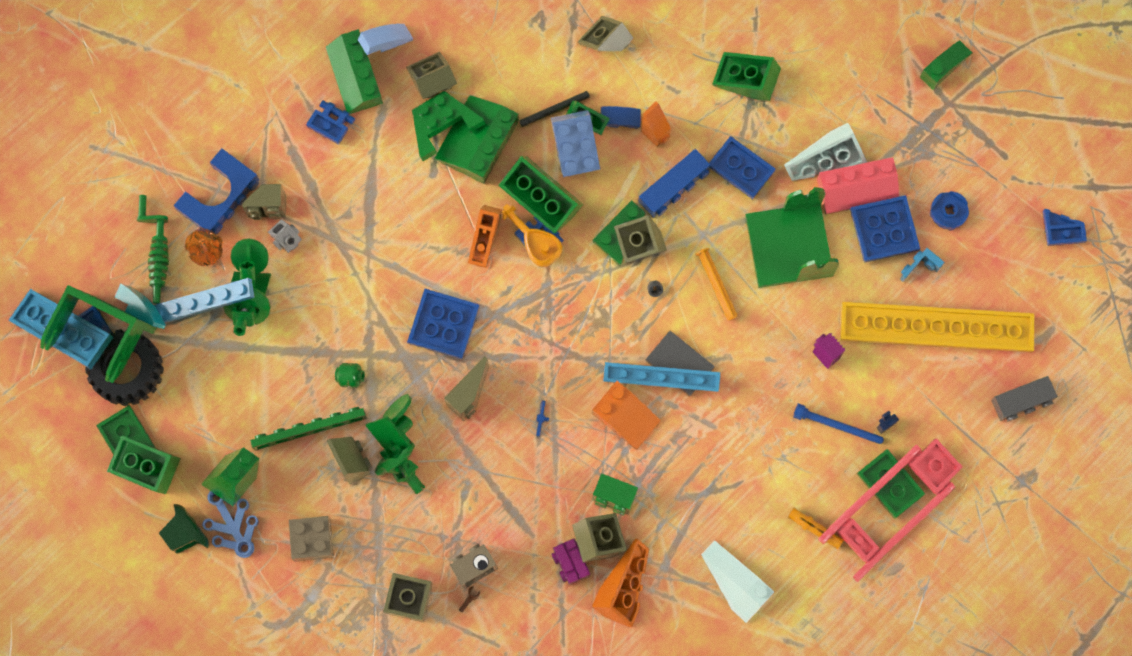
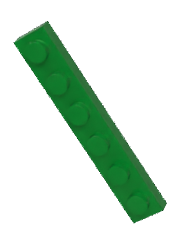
M354 407L344 414L337 412L329 415L330 418L323 420L321 417L311 420V423L305 425L298 423L294 424L291 429L285 430V428L274 430V433L270 435L265 433L256 435L255 439L250 440L251 445L256 451L367 419L366 413L363 408Z

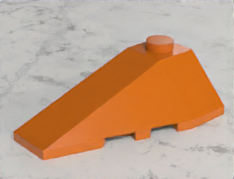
M634 539L600 587L592 605L602 616L627 627H633L640 609L638 597L639 591L643 590L641 578L642 573L646 572L649 548L639 539Z

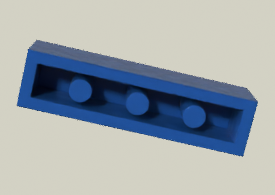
M694 149L639 196L638 202L653 218L657 214L659 216L662 215L670 203L675 204L682 197L681 194L684 191L689 192L694 188L697 180H703L709 175L710 164Z

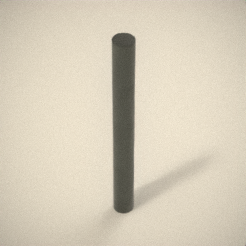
M588 91L580 93L519 120L520 125L524 127L569 107L572 101L581 102L588 99L590 95Z

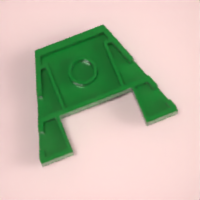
M445 91L412 109L419 156L422 161L437 154L429 139L463 119L471 133L486 124L481 116Z

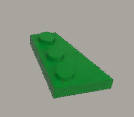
M631 200L593 239V243L617 265L621 266L624 258L614 226L644 217L645 212Z

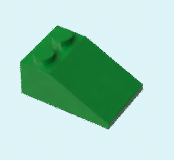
M724 52L712 85L751 99L770 101L781 67L774 57Z
M121 435L107 472L152 491L166 494L181 458Z

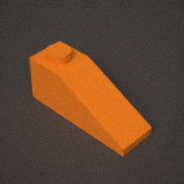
M655 101L643 113L641 132L658 147L661 143L665 144L671 137V127L659 103Z
M483 205L480 209L468 259L469 264L487 267L502 209Z

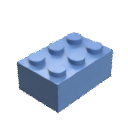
M588 110L552 117V128L563 177L600 170L593 127Z

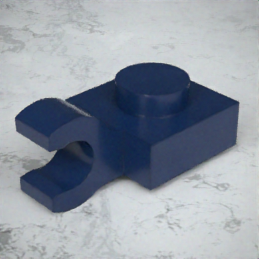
M890 411L885 412L879 420L880 424L877 426V429L881 434L899 421L895 414L890 415Z

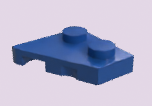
M1049 209L1043 210L1047 246L1086 243L1087 237L1084 222L1076 219L1072 220L1062 214L1052 213Z

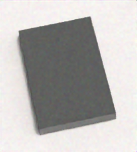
M671 331L666 334L645 360L654 367L712 371L715 367ZM681 389L689 396L695 391L692 389Z

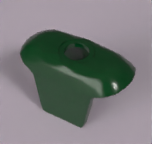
M174 504L175 516L159 532V535L170 550L179 554L197 544L208 548V538L195 523V520L190 516L185 507Z

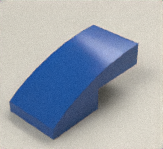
M618 106L601 107L600 114L610 118L606 126L614 128L623 126L635 129L640 127L641 109Z

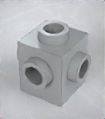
M282 219L268 231L274 239L272 243L280 251L284 249L289 253L302 240L298 236L299 230Z

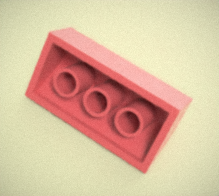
M893 157L819 172L817 177L819 188L825 190V197L823 199L825 214L850 210L854 206L899 197L898 174Z

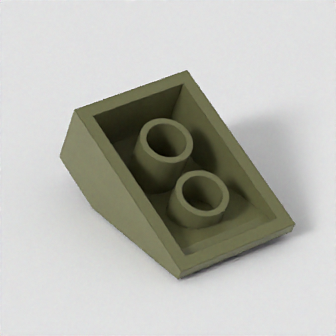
M485 356L444 398L446 405L463 421L466 418L470 419L476 412L475 408L477 407L489 369L488 359Z
M353 437L327 440L349 484L371 474L369 469L372 466L367 457L363 459L360 453L363 451L359 440L354 441Z

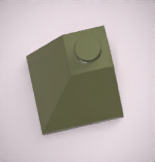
M601 16L581 37L578 43L597 51H622L629 45L633 36L622 22Z
M650 215L614 226L625 263L667 251L662 233Z

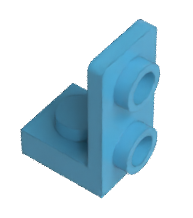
M928 248L923 252L920 250L913 257L915 262L911 266L907 264L901 271L903 275L900 280L903 282L921 261L925 262L924 265L929 270H934L935 272H938L945 262Z

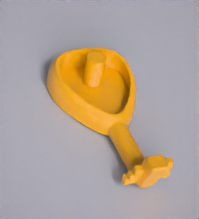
M506 204L503 207L502 219L505 220L508 217L524 233L525 247L532 262L539 267H548L553 264L562 254L563 247L560 240L549 232L540 229H529L514 213L517 208Z

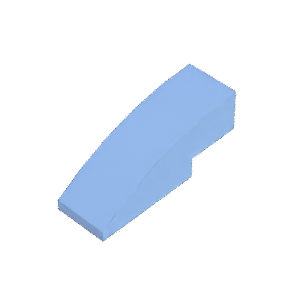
M389 24L361 32L358 41L365 53L369 55L379 50L382 53L413 41V37L405 24Z

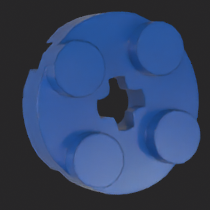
M957 192L940 193L931 204L930 217L939 227L954 230L962 226L968 218L967 200ZM945 207H953L952 211L954 214H947Z

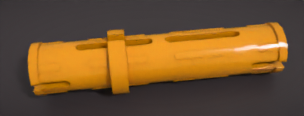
M795 507L787 517L802 526L803 530L807 529L818 537L827 530V528L814 521L812 516H806ZM834 533L827 543L838 549L844 540Z

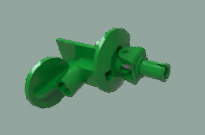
M250 238L236 242L231 250L232 264L240 271H234L231 283L246 278L252 279L254 298L223 307L225 314L233 320V325H235L233 332L237 336H243L247 326L252 327L254 324L257 325L265 321L269 316L271 307L266 297L271 273H260L268 265V250L261 242Z
M405 394L386 410L382 418L367 423L365 426L384 448L380 452L383 458L379 461L374 471L377 476L392 473L397 482H407L414 493L418 494L425 488V485L415 475L418 466L411 460H407L412 454L415 445L406 436V433L413 426V422L404 415L412 401L409 394Z

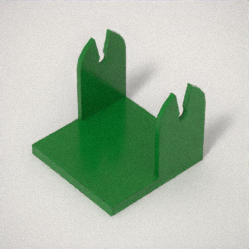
M814 187L807 195H804L800 189L786 197L783 208L745 214L758 288L834 276L839 262L838 259L831 258L821 209V204L825 197V190L823 188Z
M67 285L44 330L40 348H45L48 351L56 343L80 299L129 324L107 368L105 381L113 383L126 366L143 330L154 334L157 327L91 294Z

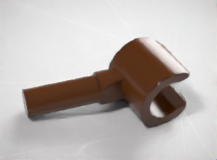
M474 586L469 588L468 597L459 609L462 613L472 600H476L480 595V591L475 596L471 595L470 592Z

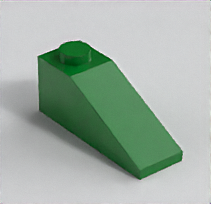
M959 40L923 69L920 78L934 90L973 52Z

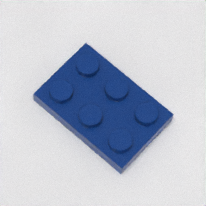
M732 136L728 138L709 162L710 169L752 200L776 170Z

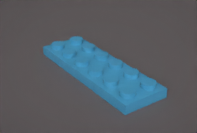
M30 289L9 321L41 340L44 330L58 304ZM71 313L61 335L52 347L92 369L113 339V336Z

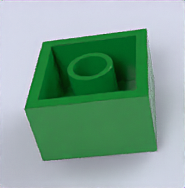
M601 473L592 501H595V505L604 509H606V506L613 508V512L622 516L624 514L629 515L638 487Z

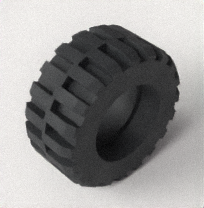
M122 329L115 330L114 334L108 332L113 336V339L93 368L85 367V372L89 376L87 378L88 382L101 397L117 405L119 403L122 406H128L129 403L133 405L139 404L140 399L145 401L149 398L148 394L150 392L154 394L157 390L155 388L156 384L161 383L162 378L160 374H163L164 371L161 365L163 363L162 357L159 355L156 346L141 334L133 350L141 358L139 374L132 381L125 384L105 381L107 368L125 334Z

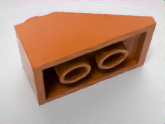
M618 381L613 384L592 409V415L635 450L642 445L661 422L648 407Z

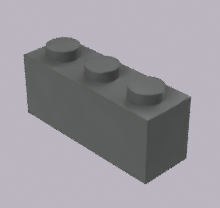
M1049 376L997 395L991 401L1000 421L1006 419L1007 422L1017 419L1020 413L1024 412L1027 415L1036 411L1035 408L1042 405L1045 408L1054 404L1053 400L1058 396Z

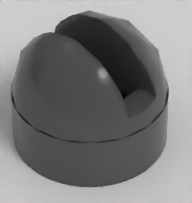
M654 280L648 283L647 290L649 295L658 297L663 293V286L659 281Z

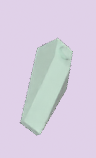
M715 540L701 554L731 610L747 623L774 591Z

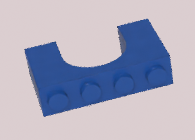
M222 148L210 161V164L230 181L231 191L228 198L219 205L207 206L185 191L173 205L180 214L210 237L221 231L222 224L234 215V210L237 206L242 205L247 198V194L255 190L259 184V178L256 173Z

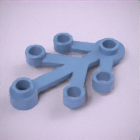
M210 491L207 499L209 503L218 508L227 525L214 522L212 519H205L202 524L203 528L207 531L216 530L231 534L236 542L225 540L223 537L216 535L212 539V544L217 548L226 547L234 549L241 558L250 557L254 552V544L251 538L254 528L259 524V520L254 515L247 517V528L243 537L240 533V527L244 513L249 508V502L246 499L238 500L237 511L233 520L223 503L224 500L220 498L219 501L215 502L213 498L216 494ZM241 502H246L245 508H240ZM251 518L256 520L254 525L249 524ZM212 522L211 528H206V523ZM217 538L222 540L220 545L215 544ZM243 545L248 546V550L246 552H243L241 550Z

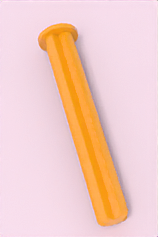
M702 249L695 255L699 257L727 320H733L738 315L711 258L710 249Z

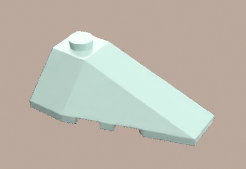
M846 123L827 133L784 164L791 180L794 181L814 177L819 172L863 164L867 160L849 123Z

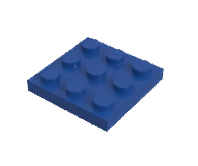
M906 195L850 208L864 263L920 250Z
M424 289L407 343L463 360L480 305Z

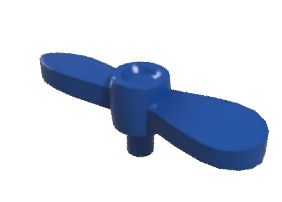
M544 400L540 404V414H537L536 421L539 423L536 436H540L542 423L549 421V418L543 415Z

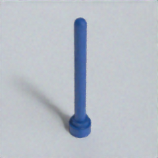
M798 403L793 415L795 419L805 420L807 418L878 444L884 442L881 436L810 412L808 408H805V405Z

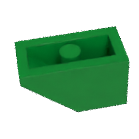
M572 101L566 114L588 110L593 132L602 135L610 118L578 101Z

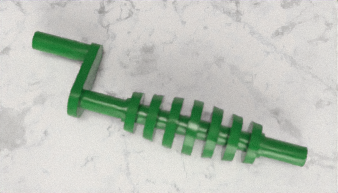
M139 195L137 221L157 223L156 236L152 237L151 240L153 244L150 246L152 251L149 252L148 271L151 272L149 273V279H151L149 285L153 288L152 303L159 304L161 288L165 287L166 283L163 280L167 278L165 273L168 272L167 266L169 265V259H167L169 258V253L167 252L168 245L166 244L168 240L164 236V223L168 222V217L164 215L146 216L147 196Z

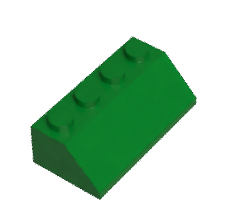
M359 29L341 34L326 46L346 111L350 114L383 104L368 55L358 41L360 36Z
M521 156L498 185L554 234L564 227L584 205L527 156Z

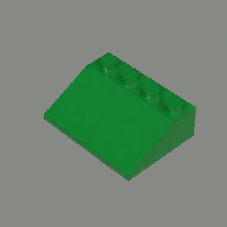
M469 95L464 105L481 116L486 124L471 133L463 119L455 123L434 159L484 184L517 126L519 114L500 104Z

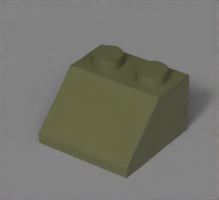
M440 52L406 67L423 99L431 98L436 93L442 90H449L453 85L457 84L449 63Z

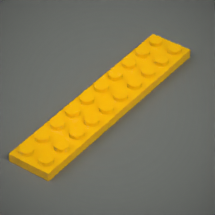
M842 302L840 341L1033 352L1034 313Z

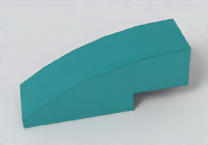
M120 283L114 298L128 304L125 312L152 326L164 329L165 323L151 301L133 287Z

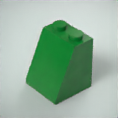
M244 447L227 454L202 482V486L234 506L257 479L260 458Z

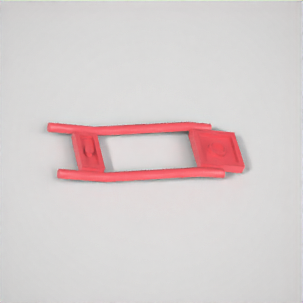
M937 438L923 451L918 445H915L847 509L818 540L825 544L837 531L863 562H866L853 576L859 582L901 539L953 491L955 485L950 480L962 468L961 464ZM909 464L908 466L937 496L879 549L877 544L855 520L851 519V516L902 468Z

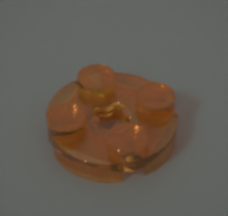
M198 228L187 236L185 249L189 251L190 259L197 265H213L222 256L223 240L208 229ZM201 244H204L207 250L204 251Z

